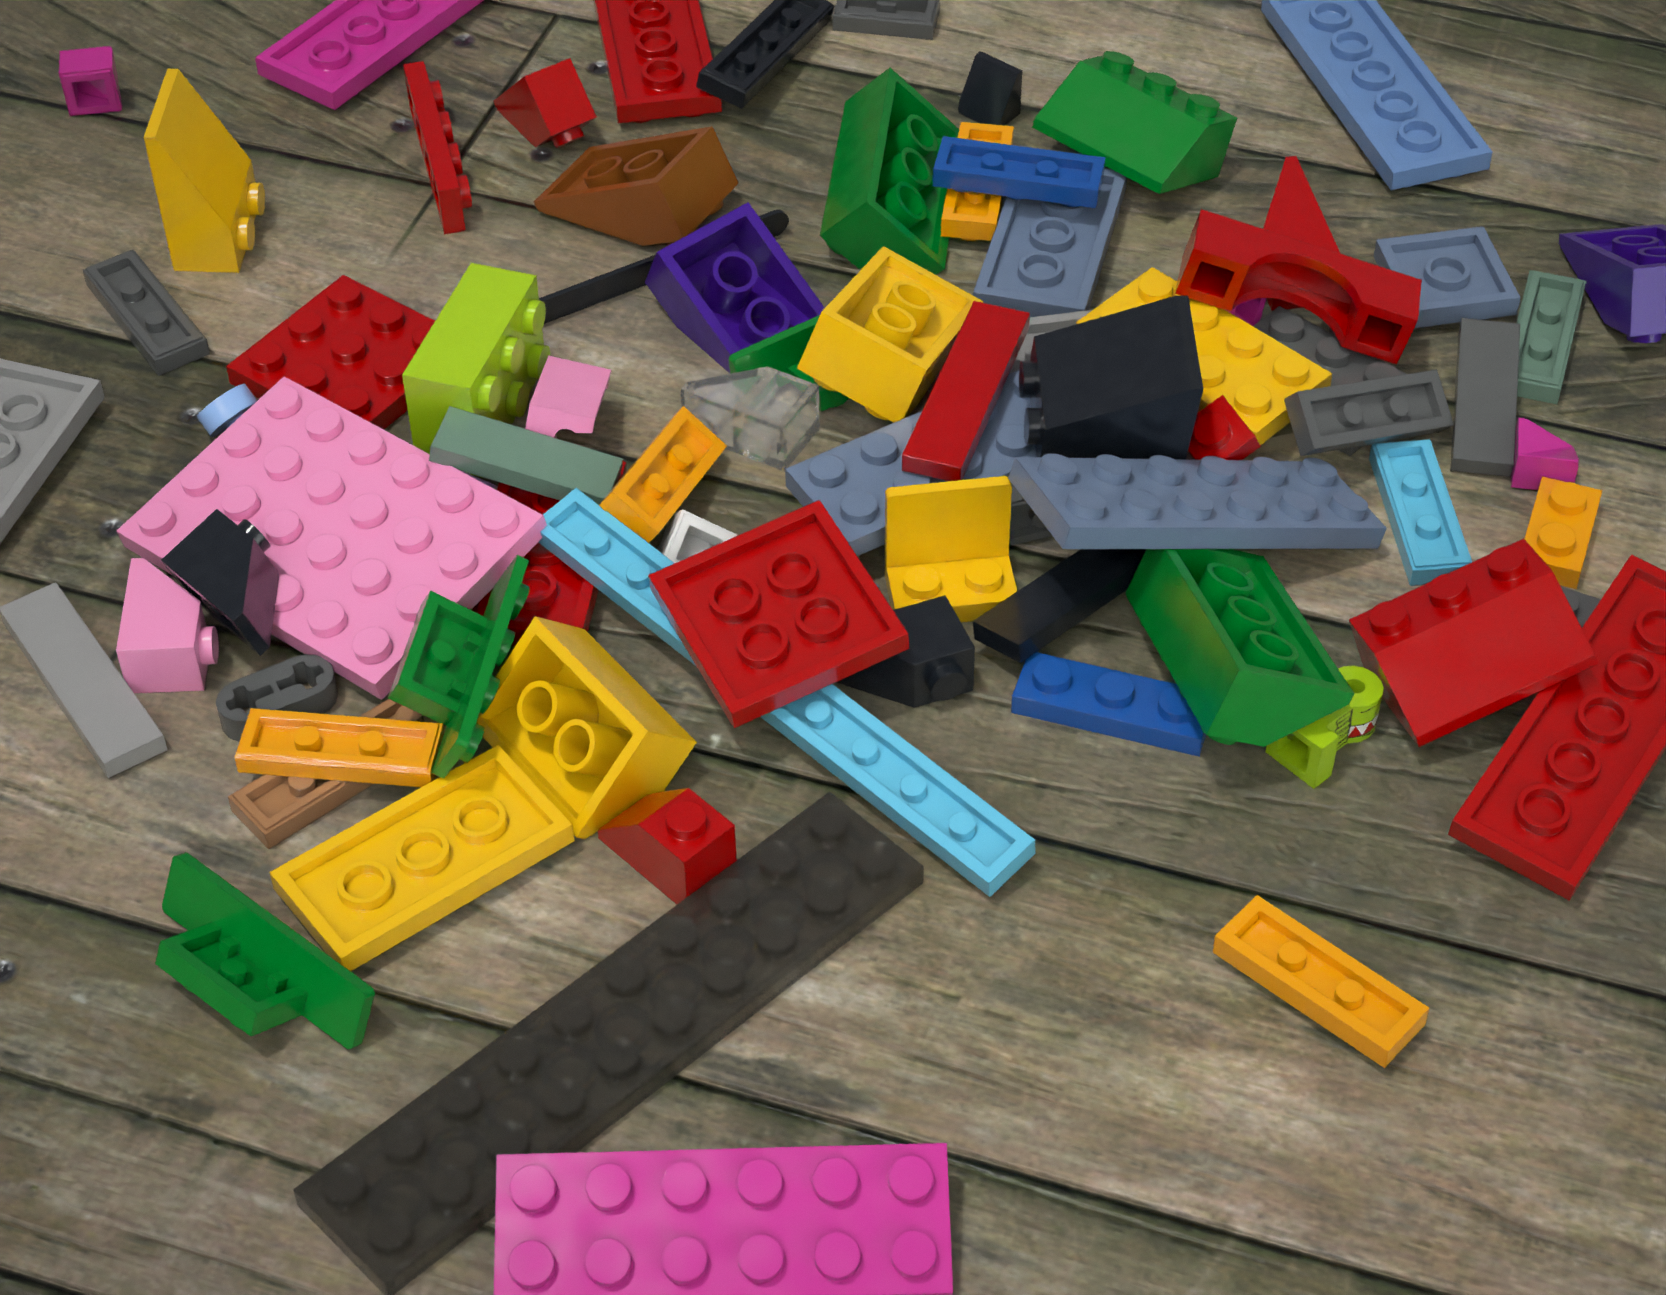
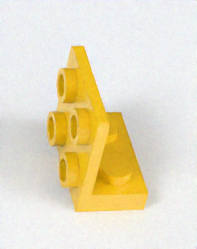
M1007 476L889 487L885 490V580L890 605L893 610L946 595L960 622H972L1017 592L1009 558L1012 486Z

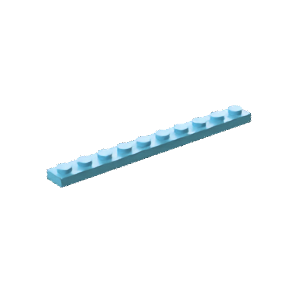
M577 488L545 512L543 515L547 526L540 532L542 539L538 543L695 665L650 588L648 575L674 564V562L609 512L603 510L596 502ZM833 684L761 716L767 723L987 896L991 897L1036 854L1034 838Z

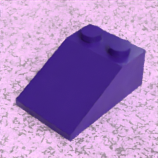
M749 202L656 252L645 281L676 327L729 374V356L814 318L820 315L825 308Z
M1656 224L1559 234V246L1577 277L1586 281L1585 290L1604 323L1624 333L1626 340L1631 342L1653 343L1660 341L1662 334L1666 333V225Z

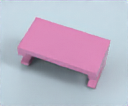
M548 356L529 404L525 429L557 438L556 433L561 429H569L574 433H592L605 390L609 384L611 369Z

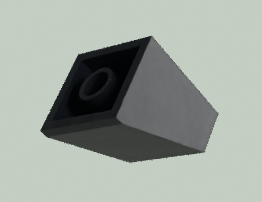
M1188 296L1169 297L1034 336L1030 361L1020 362L1019 394L1020 398H1030L1031 408H1026L1024 415V438L1026 445H1035L1036 457L1052 453L1067 458H1096L1099 455L1108 454L1122 459H1149L1154 455L1167 456L1173 459H1186L1203 393V383Z

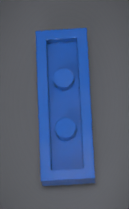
M943 136L933 168L932 186L953 189L957 192H978L1006 196L1015 200L1030 199L1060 203L1068 207L1096 208L1104 177L1106 157Z
M1036 652L1025 660L1012 694L1011 713L1198 757L1206 738V734L1201 730L1197 718L1186 699L1181 695L1177 684Z

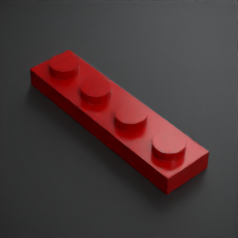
M424 61L403 64L409 109L444 235L466 231L463 209L472 207L471 192L467 176L463 175L457 142L454 143L449 113L444 108L439 80L429 81Z

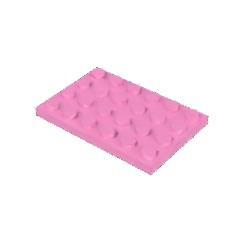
M283 377L116 532L124 547L171 574L161 559L216 509L237 525L243 519L248 520L270 543L271 547L264 554L279 573L271 634L303 654L322 657L332 665L335 673L382 700L391 690L420 605L428 593L433 591L472 610L495 586L515 556L524 557L542 539L540 532L547 524L544 515L453 466H444L429 461L430 454L296 382Z

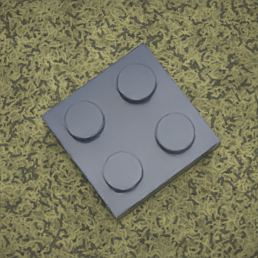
M1484 226L1376 240L1374 259L1378 266L1422 280L1419 317L1415 328L1461 322V318L1486 320L1517 315L1521 297Z

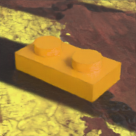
M1542 476L1524 539L1551 568L1560 586L1577 589L1603 490Z

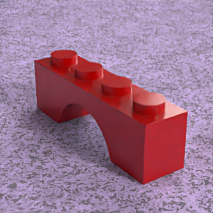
M1201 209L1182 256L1175 294L1188 296L1190 299L1228 311H1232L1244 301L1255 298H1272L1291 302L1321 318L1333 330L1341 347L1397 365L1418 322L1422 280Z

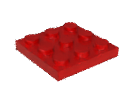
M342 275L226 366L229 382L234 386L245 383L252 394L260 399L281 378L286 377L384 430L408 410L402 374L435 320Z
M820 500L648 575L653 595L733 728H737L910 649L908 632Z

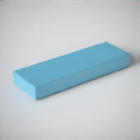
M1431 440L1371 444L1370 464L1409 585H1424L1442 574L1450 573L1472 563Z

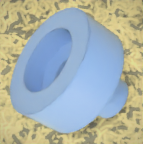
M245 383L240 384L207 405L197 415V419L208 434L214 437L223 433L258 400Z

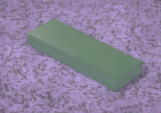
M1534 270L1529 271L1517 323L1520 324L1517 397L1558 405L1586 281Z
M449 406L431 444L429 461L444 466H453L467 473L556 500L563 499L572 490L577 488L598 505L617 484L623 464V458Z

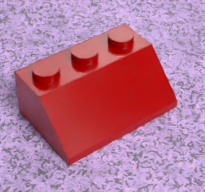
M1524 538L1508 546L1500 547L1489 555L1450 573L1442 574L1431 582L1390 601L1379 603L1372 609L1349 619L1363 667L1374 672L1381 679L1384 687L1383 700L1418 747L1598 664L1596 655L1554 572Z

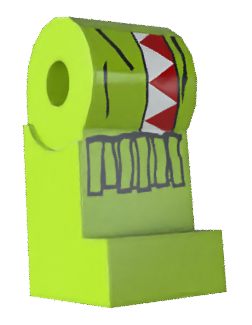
M1343 666L1338 668L1355 693L1349 705L1266 746L1265 752L1313 789L1332 776L1336 752L1347 743L1362 742L1368 739L1375 731L1384 687L1381 679L1374 672L1364 667Z

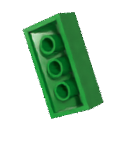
M891 67L845 101L820 237L825 240L833 252L843 255L858 269H862L884 246L931 273L938 274L945 269L949 237L941 236V218L947 188L932 186L933 168L943 136L958 138L959 128Z
M1146 549L1125 595L1137 614L1140 624L1145 628L1156 647L1161 660L1165 663L1179 687L1181 695L1186 699L1197 718L1201 730L1209 738L1226 745L1242 742L1265 747L1349 705L1355 693L1264 556L1234 549Z

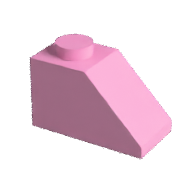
M131 559L116 647L124 680L134 693L204 691L208 665L217 664L219 642L216 627L206 626L199 599L146 559Z

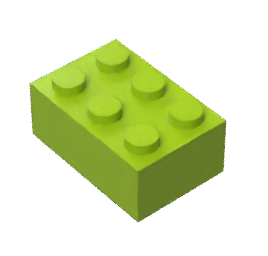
M470 263L402 374L413 446L430 454L431 444L449 406L511 425L516 417L520 418L524 415L529 402V393L537 379L540 378L548 356H551L550 348L544 345L542 328L545 322L546 307L543 301H539L536 275Z

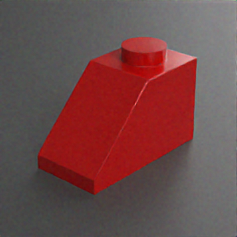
M571 58L524 76L493 101L497 111L534 147L550 141L553 142L556 149L583 138L585 135L582 127L597 118Z
M690 788L647 794L598 829L599 840L687 914L738 877L735 825Z

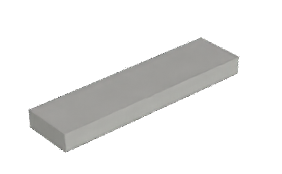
M56 582L0 606L3 624L107 778L167 751L164 735Z

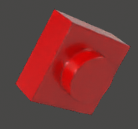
M1221 395L1197 413L1188 452L1194 460H1201L1205 456H1215L1225 460H1243L1260 448L1261 445L1226 398Z

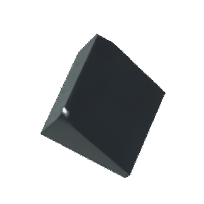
M982 51L978 52L975 55L961 94L958 112L981 124L1007 125L1021 113L1022 70Z

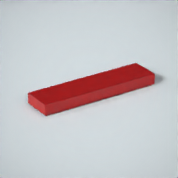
M973 301L902 453V471L946 481L963 480L1030 326L1029 312Z

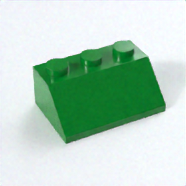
M1106 51L1103 53V56L1080 60L1034 118L1032 128L1083 155L1106 157V167L1158 194L1219 177L1237 121V117L1219 109L1220 103L1217 100L1202 94H1189L1177 88V82L1173 78L1156 72L1147 73L1133 66L1134 60L1131 57L1114 51Z

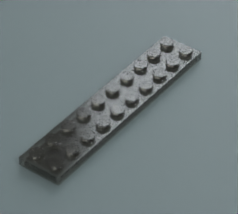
M828 792L293 1189L297 1206L384 1295H395L495 1217L497 1155L577 1153L923 884L924 866L835 795Z

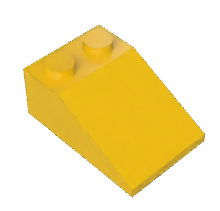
M167 68L144 134V142L173 270L239 273L245 251L252 250L254 247L256 216H262L264 213L265 190L263 183L255 181L252 161L182 72L179 69Z
M883 246L823 309L797 369L811 376L822 388L839 392L863 405L867 412L874 417L890 420L893 423L910 415L942 369L973 301L982 303L983 301Z

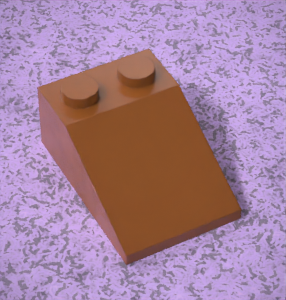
M711 126L589 147L534 201V204L539 212L641 246L666 243L668 246L696 231V228L707 216L720 210L724 205L723 199L739 182L715 130Z

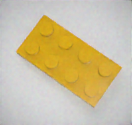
M1151 267L1079 319L1076 324L1169 297L1181 296L1175 294L1177 281ZM1189 298L1203 383V393L1198 412L1223 395L1255 435L1259 444L1262 445L1290 423L1284 402L1285 398L1297 391L1331 386L1332 373L1225 309Z
M498 744L474 757L468 763H464L451 770L444 779L439 777L269 873L275 892L326 954L349 971H353L574 842L573 824Z

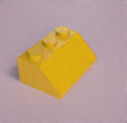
M536 616L495 676L500 679L496 695L484 714L479 713L476 722L485 727L483 738L492 747L499 744L573 824L574 836L581 839H586L598 832V829L647 794L664 792L697 743L585 629Z

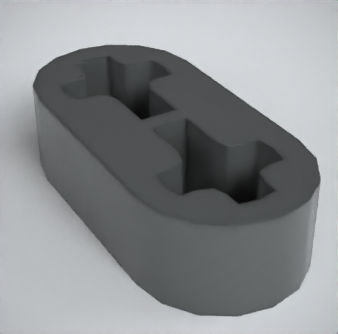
M304 654L292 657L229 683L218 693L216 699L223 732L228 738L240 742L249 713H245L242 709L250 707V709L324 714L333 707L338 697L332 665L322 657ZM309 683L312 688L305 689L302 684Z

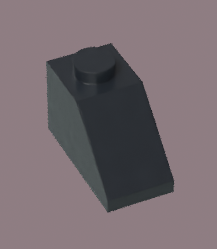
M216 509L163 557L161 561L180 586L200 600L202 608L259 656L270 648L279 580L278 571L264 554L271 545L263 534L248 520L243 519L237 525Z
M946 595L893 610L908 632L910 649L836 682L913 708L936 701L949 700L960 694L973 691L975 646Z

